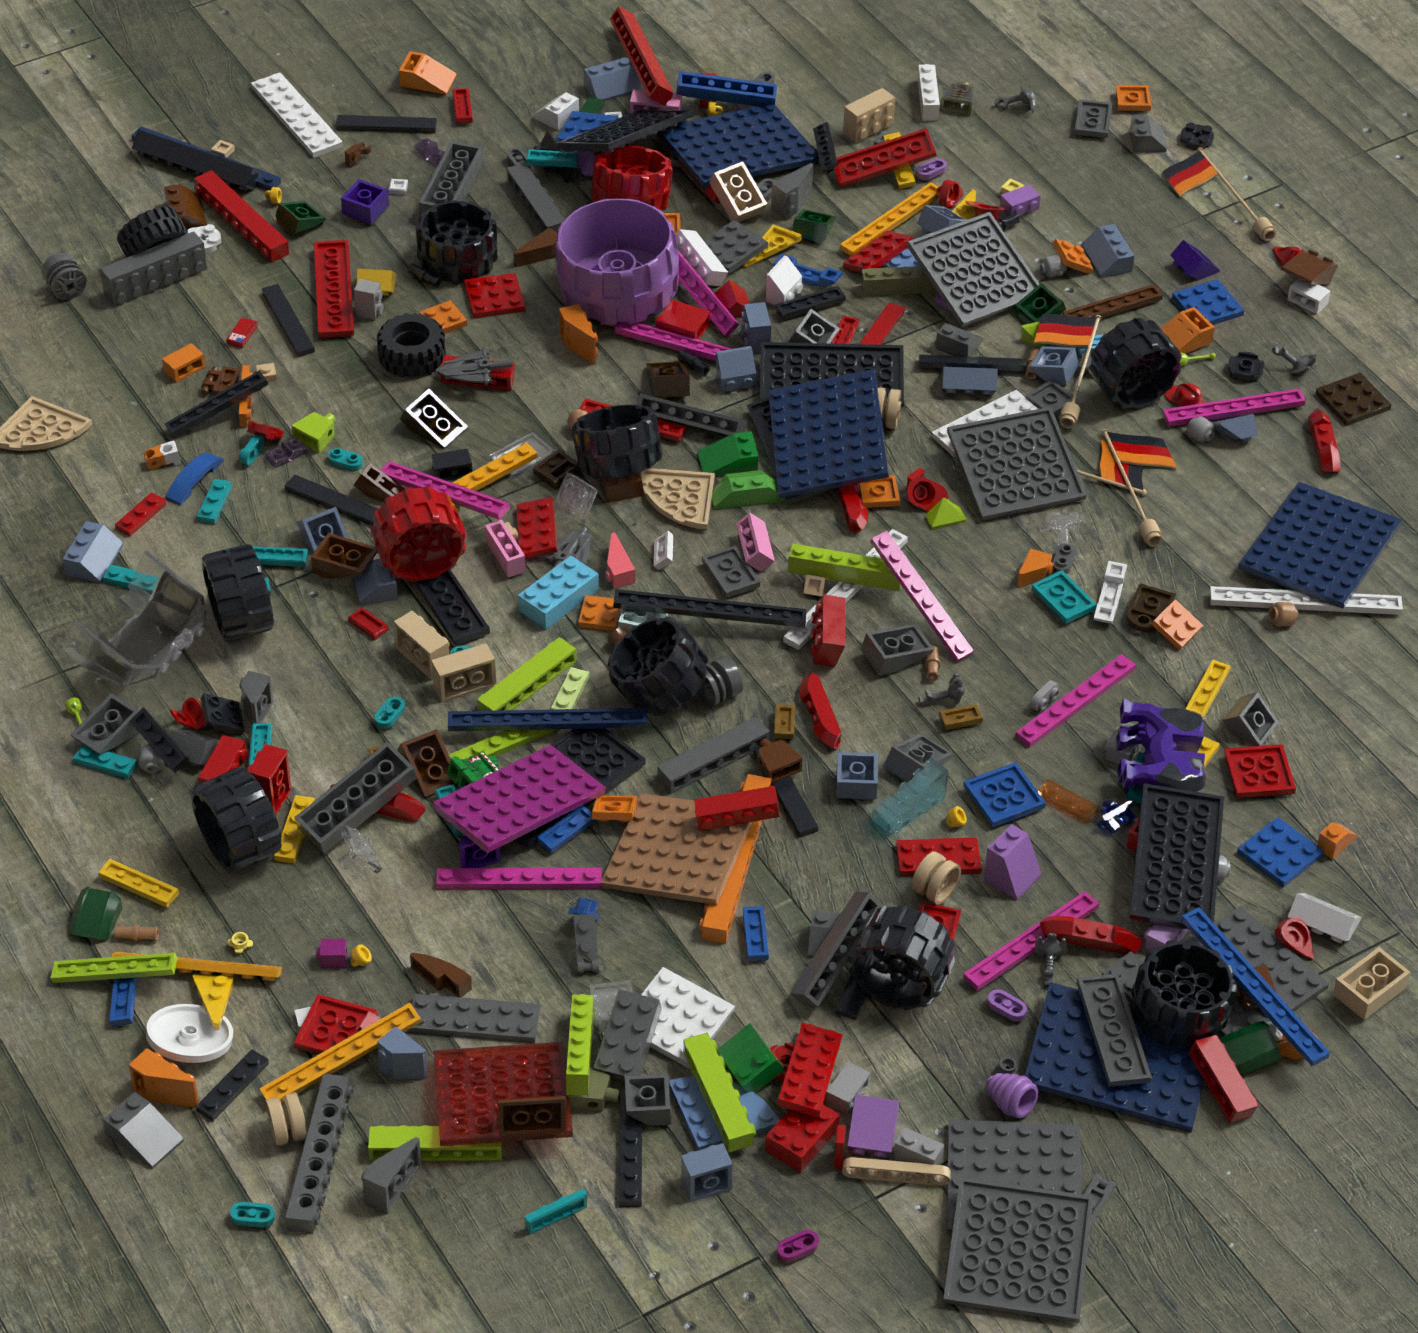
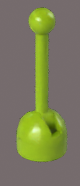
M1181 353L1180 365L1183 367L1190 360L1208 358L1214 360L1216 354L1210 353L1209 355L1188 357L1185 353Z
M70 698L65 702V708L69 714L76 716L80 726L82 724L79 716L82 709L81 702L78 698Z

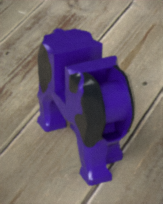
M1123 698L1120 706V723L1126 724L1133 721L1139 723L1128 728L1119 726L1116 735V750L1122 751L1127 746L1142 744L1145 748L1143 763L1121 758L1117 768L1118 783H1123V790H1128L1136 784L1143 786L1145 783L1201 793L1200 790L1206 786L1204 771L1205 753H1198L1204 738L1201 714L1183 708H1159L1150 703H1131Z

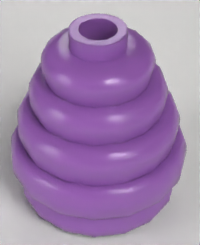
M997 1073L989 1077L986 1083L988 1095L991 1096L996 1106L1009 1117L1023 1118L1030 1113L1038 1098L1037 1086L1026 1076Z

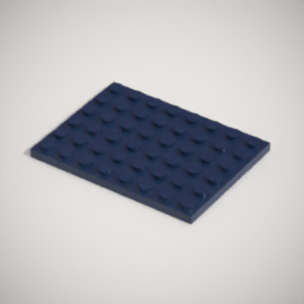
M766 104L694 119L684 123H677V126L666 127L665 131H657L658 136L703 188L711 186L709 182L715 172L740 162H744L752 177L819 162V155L815 148L775 104Z
M875 369L768 390L780 499L889 477Z
M1298 482L1242 558L1238 569L1343 609L1400 527L1402 519Z
M1050 982L1025 1076L1037 1086V1089L1192 1132L1204 1079L1188 1053L1190 1049L1181 1046L1171 1045L1168 1047L1163 1045L1162 1041L1152 1035H1146L1142 1031V1025L1139 1020L1132 1015L1152 1076L1151 1082L1109 1087L1079 990Z

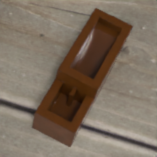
M410 954L411 969L438 991L446 987L457 997H463L472 990L471 976L459 967L429 955Z

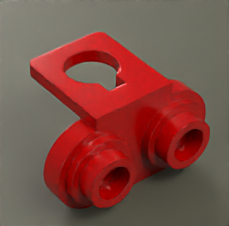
M193 697L186 699L182 706L183 714L173 709L169 711L178 724L193 730L206 728L202 705L198 699Z

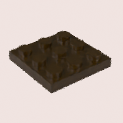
M1361 372L1316 388L1315 392L1345 426L1391 410L1392 404Z

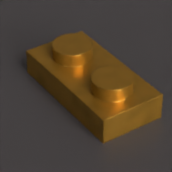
M776 704L774 739H794L795 705Z
M977 704L939 711V717L945 730L983 723V717Z

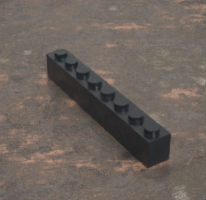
M139 129L132 145V149L137 150L138 155L144 157L147 154L151 155V159L161 162V159L165 160V164L175 167V164L180 165L179 169L187 172L192 169L194 174L199 176L212 170L228 186L232 187L235 184L238 185L237 189L247 191V189L254 191L260 171Z

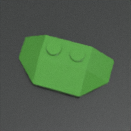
M763 470L725 474L712 493L714 510L786 501L785 498L780 499L777 481Z

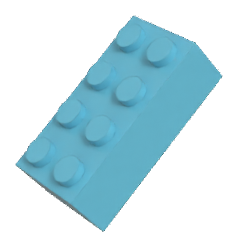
M569 556L518 595V611L544 629H548L584 601L585 595L591 596L599 590L598 573L573 556Z

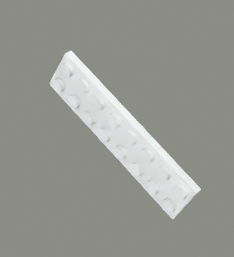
M281 73L273 74L251 83V88L313 158L343 147L342 140Z

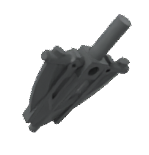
M483 347L481 351L472 352L454 360L444 361V365L436 369V374L444 375L445 379H456L488 385L489 382H492L491 377H489L491 376V369L512 367V360L490 362V358L487 356L489 355V349Z
M586 527L576 532L571 530L567 536L557 541V553L538 556V559L541 561L548 559L550 563L556 562L553 567L555 568L569 556H573L586 566H589L587 560L590 554V540L592 536L590 533H587Z

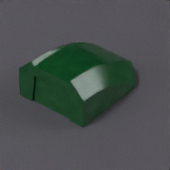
M306 201L279 203L275 215L277 224H280L290 235L309 230L326 220L321 213Z
M803 209L794 218L792 231L801 234L803 239L819 243L829 234L836 216Z
M1040 283L1014 306L1016 317L1025 325L1041 321V317L1044 314L1060 315L1067 310L1064 302L1049 291L1043 283Z
M90 887L82 889L74 907L68 933L87 938L108 940L122 910L121 898L113 891L108 892Z
M1264 1020L1219 1038L1241 1076L1276 1065L1281 1059L1280 1048L1273 1037L1269 1025Z

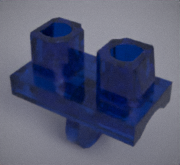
M1111 799L1104 800L1102 803L1103 808L1100 809V812L1105 815L1101 817V821L1096 825L1099 829L1105 827L1112 834L1121 827L1116 819L1120 818L1125 826L1132 823L1135 819L1131 808L1134 806L1133 803L1128 801L1119 806L1117 800L1114 802Z

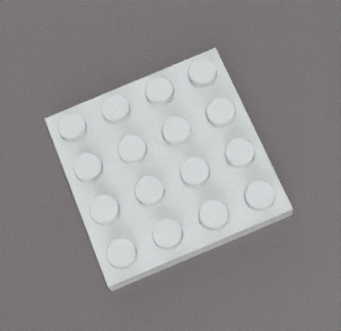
M662 967L641 994L659 999L662 1007L650 1047L689 1069L690 1066L683 1053V1039L708 1032L711 1040H713L735 1010L734 1005Z

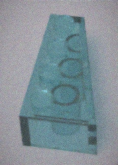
M932 757L926 761L928 765L923 770L918 768L913 773L914 777L910 782L906 783L904 781L899 786L895 795L890 794L872 811V825L888 838L894 833L900 832L908 823L914 822L922 813L928 812L932 806L945 799L948 770Z

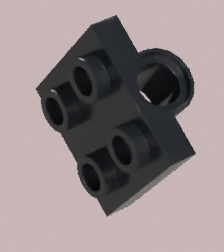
M203 693L200 700L205 727L241 735L244 732V725L239 702Z

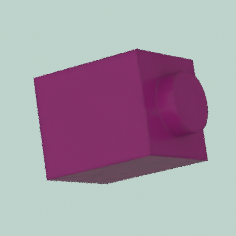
M321 939L320 947L316 948V959L320 960L321 968H346L348 952L346 939Z

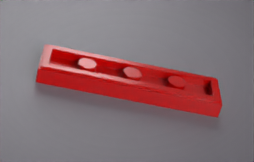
M889 302L860 344L882 345L904 314L905 307Z

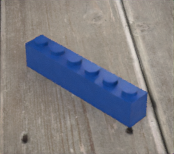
M679 71L676 94L684 97L763 106L775 104L777 84Z

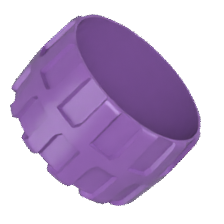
M605 199L580 207L561 223L557 231V243L555 245V266L562 300L566 306L579 304L582 311L585 310L587 320L589 318L598 320L601 325L616 326L618 322H627L628 324L643 322L647 319L648 315H657L668 306L670 299L675 296L678 289L679 258L674 228L671 222L663 215V212L654 206L638 200Z

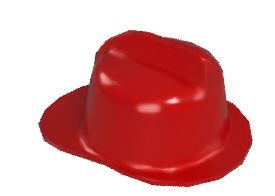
M965 201L966 204L974 207L975 217L990 212L994 219L998 221L1001 210L1005 209V207Z
M1182 383L1175 385L1165 393L1166 398L1179 407L1204 403V399L1201 397V390L1195 384Z
M924 477L914 478L907 487L909 501L926 511H930L943 498L948 500L947 491L942 485Z

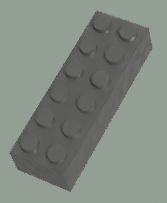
M450 142L419 201V217L436 203L441 204L449 202V200L465 201L484 163L483 147Z
M193 231L100 268L105 297L113 306H116L207 270L204 242Z
M386 742L294 818L297 828L325 854L417 779L414 767L389 742Z

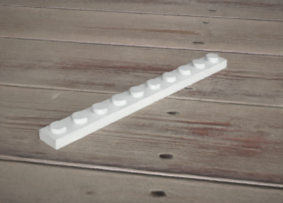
M893 529L889 532L900 549L907 543V536ZM874 547L865 555L881 558ZM839 581L826 595L844 597L847 603L864 585ZM816 605L806 614L805 628L793 627L783 637L784 643L800 650L810 640V633L813 628V623L810 622L812 612H815Z
M1210 586V605L1271 608L1276 602L1293 603L1297 610L1402 615L1403 611L1401 596L1353 594L1342 609L1294 590Z

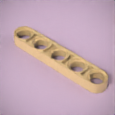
M849 1157L843 1161L842 1173L846 1177L936 1186H945L948 1184V1180L950 1182L951 1170L948 1167L934 1164Z

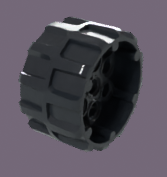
M449 200V202L432 205L428 211L420 215L418 218L419 224L416 226L417 258L420 260L421 268L430 270V273L440 277L441 281L452 282V284H459L466 279L479 278L493 269V262H496L498 259L497 224L494 219H491V212L487 208H482L472 201Z
M1134 318L1131 321L1117 324L1100 338L1099 343L1091 352L1090 356L1092 359L1091 365H1089L1090 374L1111 401L1119 408H1134L1137 410L1150 403H1155L1173 387L1177 376L1181 373L1180 360L1182 355L1156 322Z
M631 404L597 409L577 418V421L573 423L571 428L579 469L584 475L592 476V478H618L637 474L654 467L658 461H661L663 456L657 415L648 406Z
M243 544L205 554L202 557L204 582L212 612L223 639L230 642L270 631L274 626L272 605L264 574L252 545Z
M668 616L665 618L652 617L639 625L633 626L622 639L617 641L612 655L608 658L607 665L610 668L608 676L612 684L634 708H646L647 714L662 716L666 712L679 709L687 700L695 696L702 681L706 679L708 657L685 626L678 623L675 618Z
M234 768L197 785L193 789L191 801L196 822L208 848L224 869H227L230 873H237L279 852L282 847V836L275 812L258 781L245 768Z
M906 905L880 907L874 915H869L866 918L848 956V961L852 963L850 974L862 987L863 992L871 995L884 1005H891L904 1010H912L917 1007L925 1008L931 1005L935 997L941 994L955 963L956 945L955 941L950 938L947 932L948 929L930 917V914L908 908Z
M1192 940L1190 942L1167 941L1165 945L1159 948L1150 949L1146 954L1144 963L1138 968L1131 993L1133 997L1132 1015L1139 1020L1142 1025V1031L1146 1035H1152L1162 1041L1163 1045L1168 1047L1174 1045L1191 1049L1195 1041L1218 1035L1219 1029L1223 1030L1226 1027L1237 994V986L1233 984L1235 973L1231 965L1228 966L1220 957V953L1215 949L1212 951L1200 945L1199 942Z

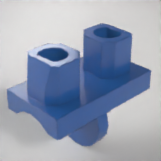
M579 898L576 907H570L568 913L576 915L595 914V920H598L600 914L595 912L599 902L590 898Z

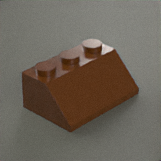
M181 184L164 187L166 206L172 207L177 211L187 232L190 228L207 225L201 200L197 193Z
M565 1096L497 1101L499 1136L566 1132Z

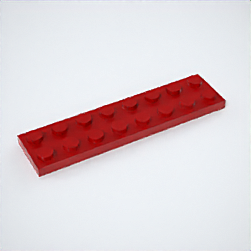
M349 241L314 242L319 338L354 336Z

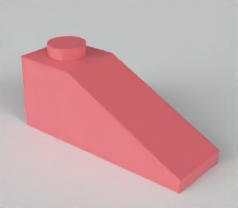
M615 532L611 533L607 571H605L606 579L608 582H611L614 589L635 583V568Z

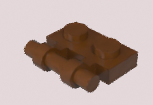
M213 366L206 375L207 379L201 385V394L207 395L212 390L215 396L236 384L241 376V369L223 366L222 370L218 371L219 369Z

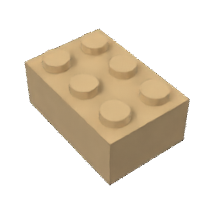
M881 88L844 106L843 133L857 143L893 125L895 97Z
M744 162L713 174L709 183L731 221L742 222L763 213L767 202Z
M410 611L394 621L396 649L433 680L431 660L449 655L450 644L445 637L437 633L433 626H429L421 616Z
M487 643L431 660L433 688L441 702L493 687L496 684L495 658Z
M1378 947L1336 979L1333 995L1365 1020L1407 988L1411 972Z

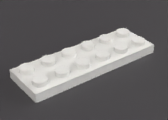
M1015 390L933 431L932 438L953 457H956L947 434V427L1036 410L1038 408L1020 392Z

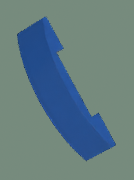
M781 254L773 263L774 266L783 258L784 254ZM785 255L802 275V283L814 286H829L835 284L843 275L842 271L829 267L824 271L797 264V258Z
M204 453L193 459L176 477L165 498L178 505H182L192 495V487L208 471L214 472L224 462L223 458L211 453Z

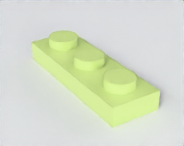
M571 667L551 709H574L589 679V672Z

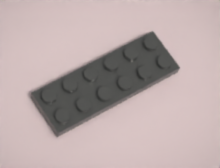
M1119 974L1077 977L1076 984L1108 1086L1150 1083L1152 1076Z
M414 994L412 1006L421 1018V1023L409 1029L408 1033L535 1043L541 1008L540 1004Z

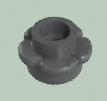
M1004 1057L997 1064L998 1073L1015 1074L1018 1071V1065L1011 1057Z

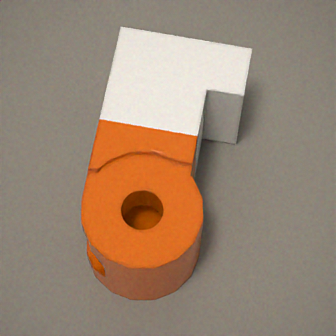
M175 441L149 448L144 452L146 466L152 470L170 463H174V466L182 464Z

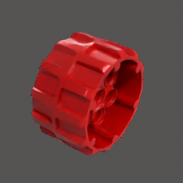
M625 145L623 148L613 149V152L604 153L602 151V153L595 156L591 193L593 203L605 199H633L654 206L660 211L667 209L669 206L673 171L668 157H665L656 150L641 146Z
M429 486L413 489L412 487L406 488L402 492L386 498L385 503L373 514L374 525L371 526L370 531L383 566L389 568L391 575L398 579H408L411 582L430 578L435 579L448 569L454 568L459 557L465 553L466 544L464 540L467 533L456 507L453 505L450 496L445 492H437L433 487Z

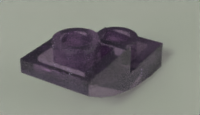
M426 138L414 145V148L426 160L436 166L439 165L445 151L438 149L437 142Z
M298 438L283 441L281 448L265 452V459L276 468L301 456L307 451V447Z

